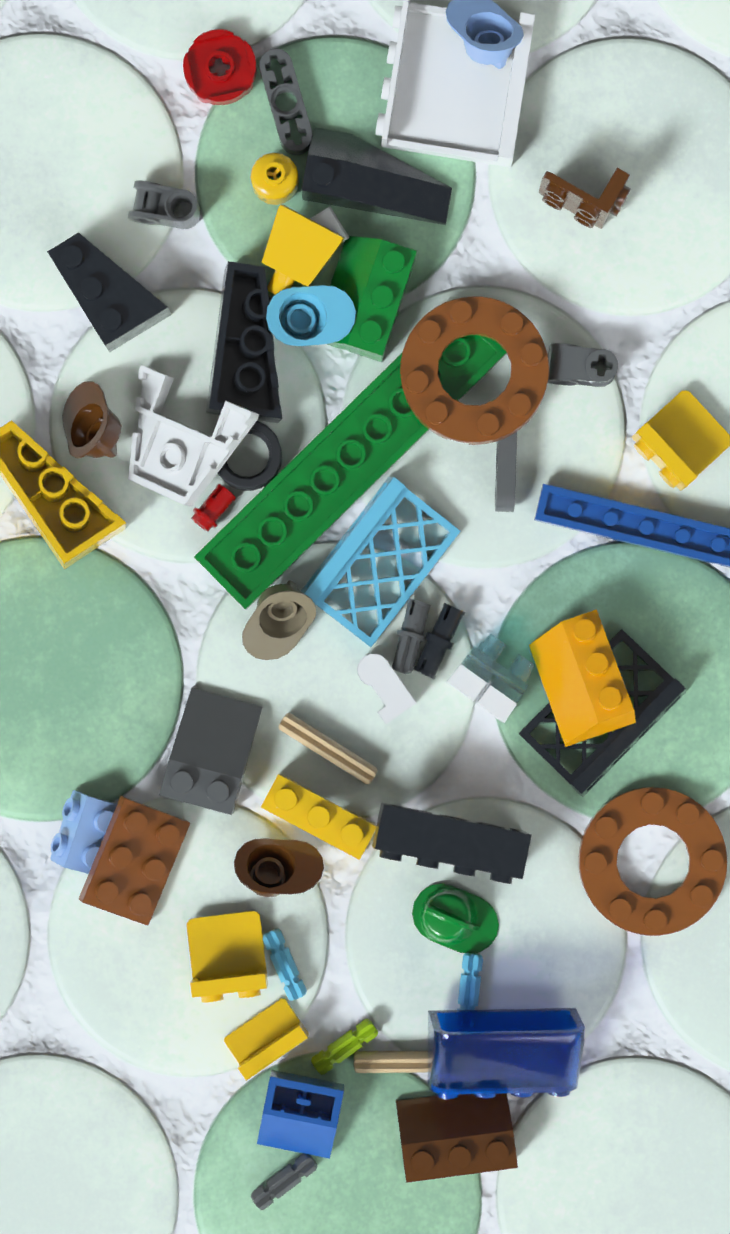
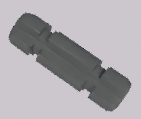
M301 1154L295 1159V1164H288L267 1180L266 1186L261 1185L251 1194L254 1204L260 1210L266 1209L274 1203L273 1199L275 1197L279 1199L302 1181L301 1177H308L316 1171L317 1163L311 1155Z

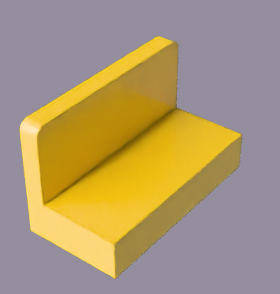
M281 998L224 1038V1042L239 1063L238 1070L247 1081L305 1041L309 1033L287 1000Z

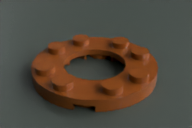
M471 296L453 299L435 307L416 324L402 352L400 374L407 403L414 415L425 427L446 440L450 439L469 443V445H481L497 442L509 437L526 425L535 415L542 403L547 388L549 362L541 335L523 313L500 300ZM467 335H481L497 341L507 352L511 363V378L506 389L495 400L482 405H465L452 399L443 389L438 377V364L444 350L454 340Z
M643 787L618 795L609 802H606L593 815L581 838L578 868L587 896L594 907L607 920L632 933L661 936L679 932L690 927L712 908L725 882L727 852L718 825L708 811L698 802L674 790ZM647 825L664 826L676 832L685 843L689 856L688 872L682 884L670 894L658 898L642 897L629 890L621 880L617 868L618 850L625 837L635 829Z

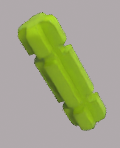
M368 1018L364 1019L356 1025L354 1031L350 1029L328 1045V1050L325 1052L321 1050L313 1056L311 1062L319 1074H326L334 1068V1063H341L359 1050L363 1042L368 1043L377 1037L378 1030Z

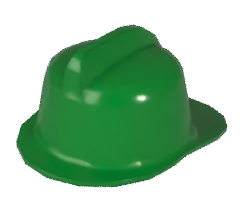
M440 883L430 885L421 891L414 901L412 910L414 925L420 934L430 941L460 953H479L488 948L497 937L499 927L497 913L490 903L479 896L455 886Z

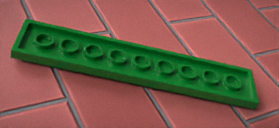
M467 335L454 340L444 350L438 364V377L443 389L452 399L459 401L507 352L497 341L481 335ZM402 353L194 556L245 610L429 431L414 415L405 398L400 374Z

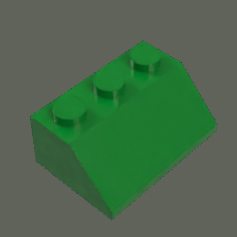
M349 236L345 240L330 286L341 289L351 298L356 311L355 323L348 335L340 341L327 345L379 362L383 361L417 255L416 250L375 238Z

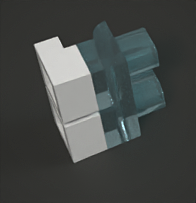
M490 634L477 648L475 646L472 647L446 683L471 701H475L492 675H494V679L482 693L476 704L502 723H505L529 686L526 681L531 675L534 664L522 655L517 654L508 669L496 662V659L504 650L506 644Z

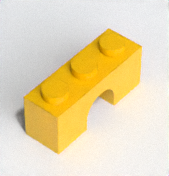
M280 773L277 775L261 805V808L358 860L362 857L376 830V824L334 804Z

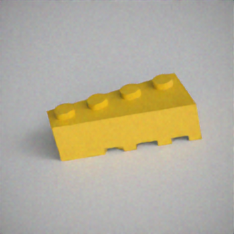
M12 420L0 427V476L64 569L126 529L127 523L119 515L110 510L101 499L74 478V475L55 461L47 451Z

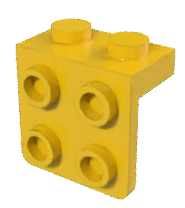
M683 390L631 437L636 442L633 446L645 460L649 461L651 459L661 469L658 473L670 487H677L680 491L692 483L705 468L730 446V435L687 390Z
M257 911L191 918L187 922L193 977L190 982L192 998L201 997L202 1003L224 1000L223 994L238 992L239 998H249L261 995L260 989H267L268 976L262 940L261 917Z

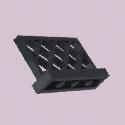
M622 629L609 641V644L613 651L623 641L633 651V665L618 666L619 671H634V691L627 692L629 697H634L636 723L616 729L613 733L612 731L608 732V738L602 744H586L585 740L582 741V744H573L565 747L564 744H560V731L555 718H546L552 712L550 703H548L518 733L582 797L686 693V688L676 678L674 679ZM637 656L647 665H637ZM638 671H654L664 680L654 691H638ZM646 696H648V697L638 706V697H646ZM556 723V744H539L530 734L539 724ZM545 749H556V759ZM560 749H582V764L572 774L560 764ZM586 749H596L586 759Z

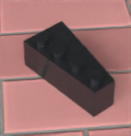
M230 261L226 264L206 413L220 415L225 401L259 414V421L279 423L282 420V410L279 400L273 335L269 330L266 320L269 298L266 272L263 266Z
M381 802L372 847L380 850L379 857L401 861L402 855L417 858L416 865L438 869L440 862L454 865V873L475 877L476 870L491 873L490 880L512 884L513 878L523 879L532 835L519 829L510 828V830H507L504 827L493 824L473 823L458 817L441 814L435 815L427 811Z

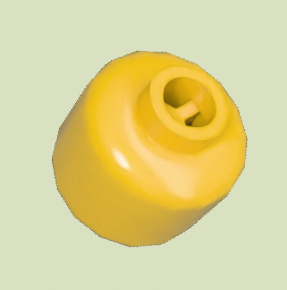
M273 152L265 154L256 160L252 167L250 178L253 191L257 197L263 202L272 205L283 204L293 198L298 190L299 176L297 167L291 158L284 154Z

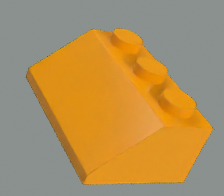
M597 609L561 621L529 644L565 747L636 723L633 705Z

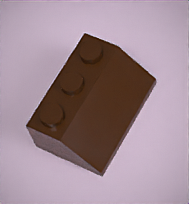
M506 1086L396 1100L406 1183L518 1168Z

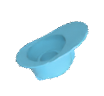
M335 286L293 287L284 289L273 296L267 306L266 320L271 333L276 339L286 345H323L340 341L349 334L355 323L356 311L353 301L347 293Z

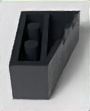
M79 232L47 251L109 353L172 315L168 306Z

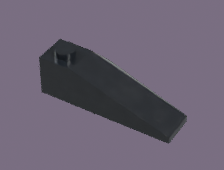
M315 127L301 191L302 200L446 225L452 188L353 134Z

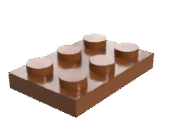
M120 796L78 900L87 905L148 926L188 831L190 822Z

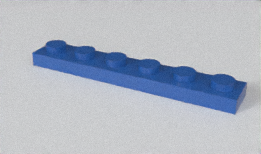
M542 485L534 521L730 568V528L556 486Z

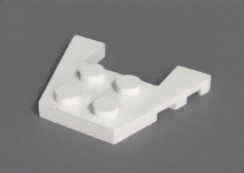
M141 365L138 379L142 380L141 397H136L135 411L139 412L137 433H133L128 480L183 505L193 507L258 420L259 414L225 401L213 435L209 436L161 415L174 378Z

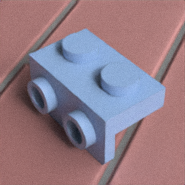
M73 790L71 797L65 802L63 807V821L59 833L54 836L51 843V861L64 868L89 874L117 804Z

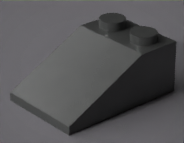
M191 687L159 796L232 815L236 807L263 707Z

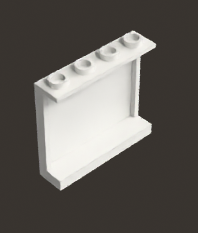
M403 0V6H395L392 28L399 29L397 42L390 41L387 64H393L391 78L384 77L381 99L388 100L386 114L379 113L375 135L382 136L381 147L511 167L535 15L520 13L519 19L512 18L522 27L524 36L521 43L513 48L510 56L507 58L506 65L498 69L492 64L477 63L467 55L463 39L447 22V8Z

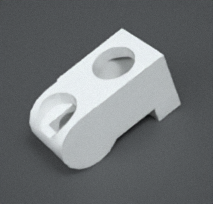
M368 654L360 660L357 667L358 676L364 684L372 686L385 705L384 708L377 712L385 724L416 704L411 694L383 656Z

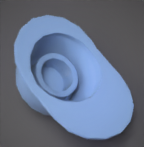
M452 0L446 9L447 22L463 39L467 55L477 63L492 64L498 69L503 68L513 48L519 45L523 39L522 27L492 0Z

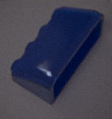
M576 1008L429 1010L427 1077L429 1089L437 1093V1097L442 1099H454L459 1094H474V1096L479 1098H492L496 1094L511 1093L515 1097L522 1098L530 1097L533 1093H548L556 1097L568 1096L570 1091L578 1087L585 1042V1026Z

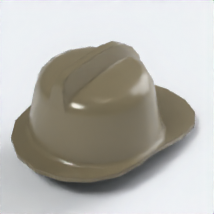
M291 580L286 584L268 587L259 597L257 607L242 632V643L246 651L253 657L262 660L279 659L287 655L298 644L316 617V605L313 600L297 589L296 584Z

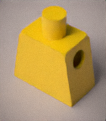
M281 204L277 210L262 259L263 264L275 270L267 290L276 295L284 289L292 288L295 281L307 287L310 286L345 237Z

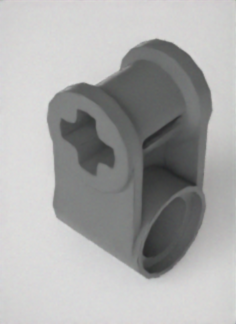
M137 180L134 182L133 188L137 191L133 211H129L128 219L147 225H163L180 229H190L199 222L201 208L190 191L163 186L149 181ZM179 203H191L192 209L188 215L184 217L174 215V209Z
M554 343L549 346L548 383L565 386L605 387L614 380L618 370V360L611 351L564 343ZM599 360L604 361L606 368H610V370L605 371L604 376H598L597 369L591 368L596 366Z

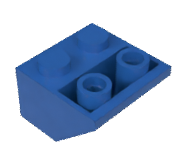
M271 1070L257 1144L330 1159L344 1094V1084Z

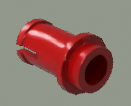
M218 483L199 509L197 507L193 509L195 514L191 519L207 532L212 527L216 529L218 526L216 521L230 504L236 500V497Z

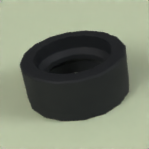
M259 421L255 422L247 434H254L266 443L269 450V461L266 467L257 475L245 477L234 473L228 467L226 461L218 472V475L227 485L238 490L254 491L265 487L277 476L282 465V448L277 435L267 425Z

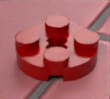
M215 29L202 33L193 41L183 59V72L189 89L203 103L213 105L232 104L249 94L253 88L257 72L254 52L245 40L243 41L240 37L234 35L233 32ZM216 59H222L223 64H230V69L226 70L223 76L210 72V68L215 66Z

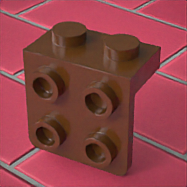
M617 167L600 198L597 199L555 174L546 171L540 184L539 193L543 196L542 201L556 210H561L563 207L574 213V219L583 226L593 228L595 225L602 229L610 213L617 217L631 190V188L626 186L630 174Z

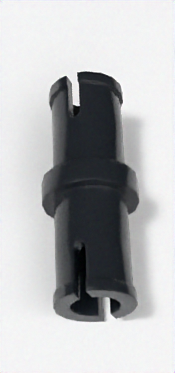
M443 604L432 632H427L425 639H427L426 645L413 670L421 672V674L432 679L436 678V673L447 650H452L454 643L451 641L466 612L449 604Z

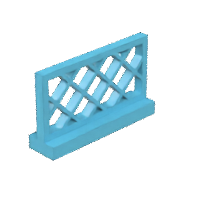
M388 477L301 589V592L309 596L315 605L369 647H372L454 541L460 530L408 490L398 479ZM405 497L415 505L417 521L397 524L395 509ZM422 511H423L426 515H428L431 519H430V520H423V519H422ZM391 515V523H392V524H391V525H383V524L385 523V521H386V520L389 518V516ZM438 523L448 531V534L440 544L426 546L423 525ZM418 526L420 547L400 549L398 528ZM392 529L395 550L375 553L373 543L375 534L379 530ZM368 545L369 553L361 554L365 547ZM427 550H434V552L431 554V556H430V557L428 558V560H427V552H426V551H427ZM421 551V569L418 573L403 575L401 554ZM395 555L398 576L378 578L375 557ZM370 558L372 579L352 582L350 568L355 560ZM346 573L347 583L338 584ZM412 579L408 586L405 588L404 580ZM399 581L400 596L393 603L381 604L378 583ZM373 584L375 605L355 607L353 586ZM348 587L350 608L334 610L324 602L333 589ZM390 608L388 612L384 615V617H382V609ZM376 610L378 624L368 636L358 628L356 612ZM351 613L352 623L341 614Z

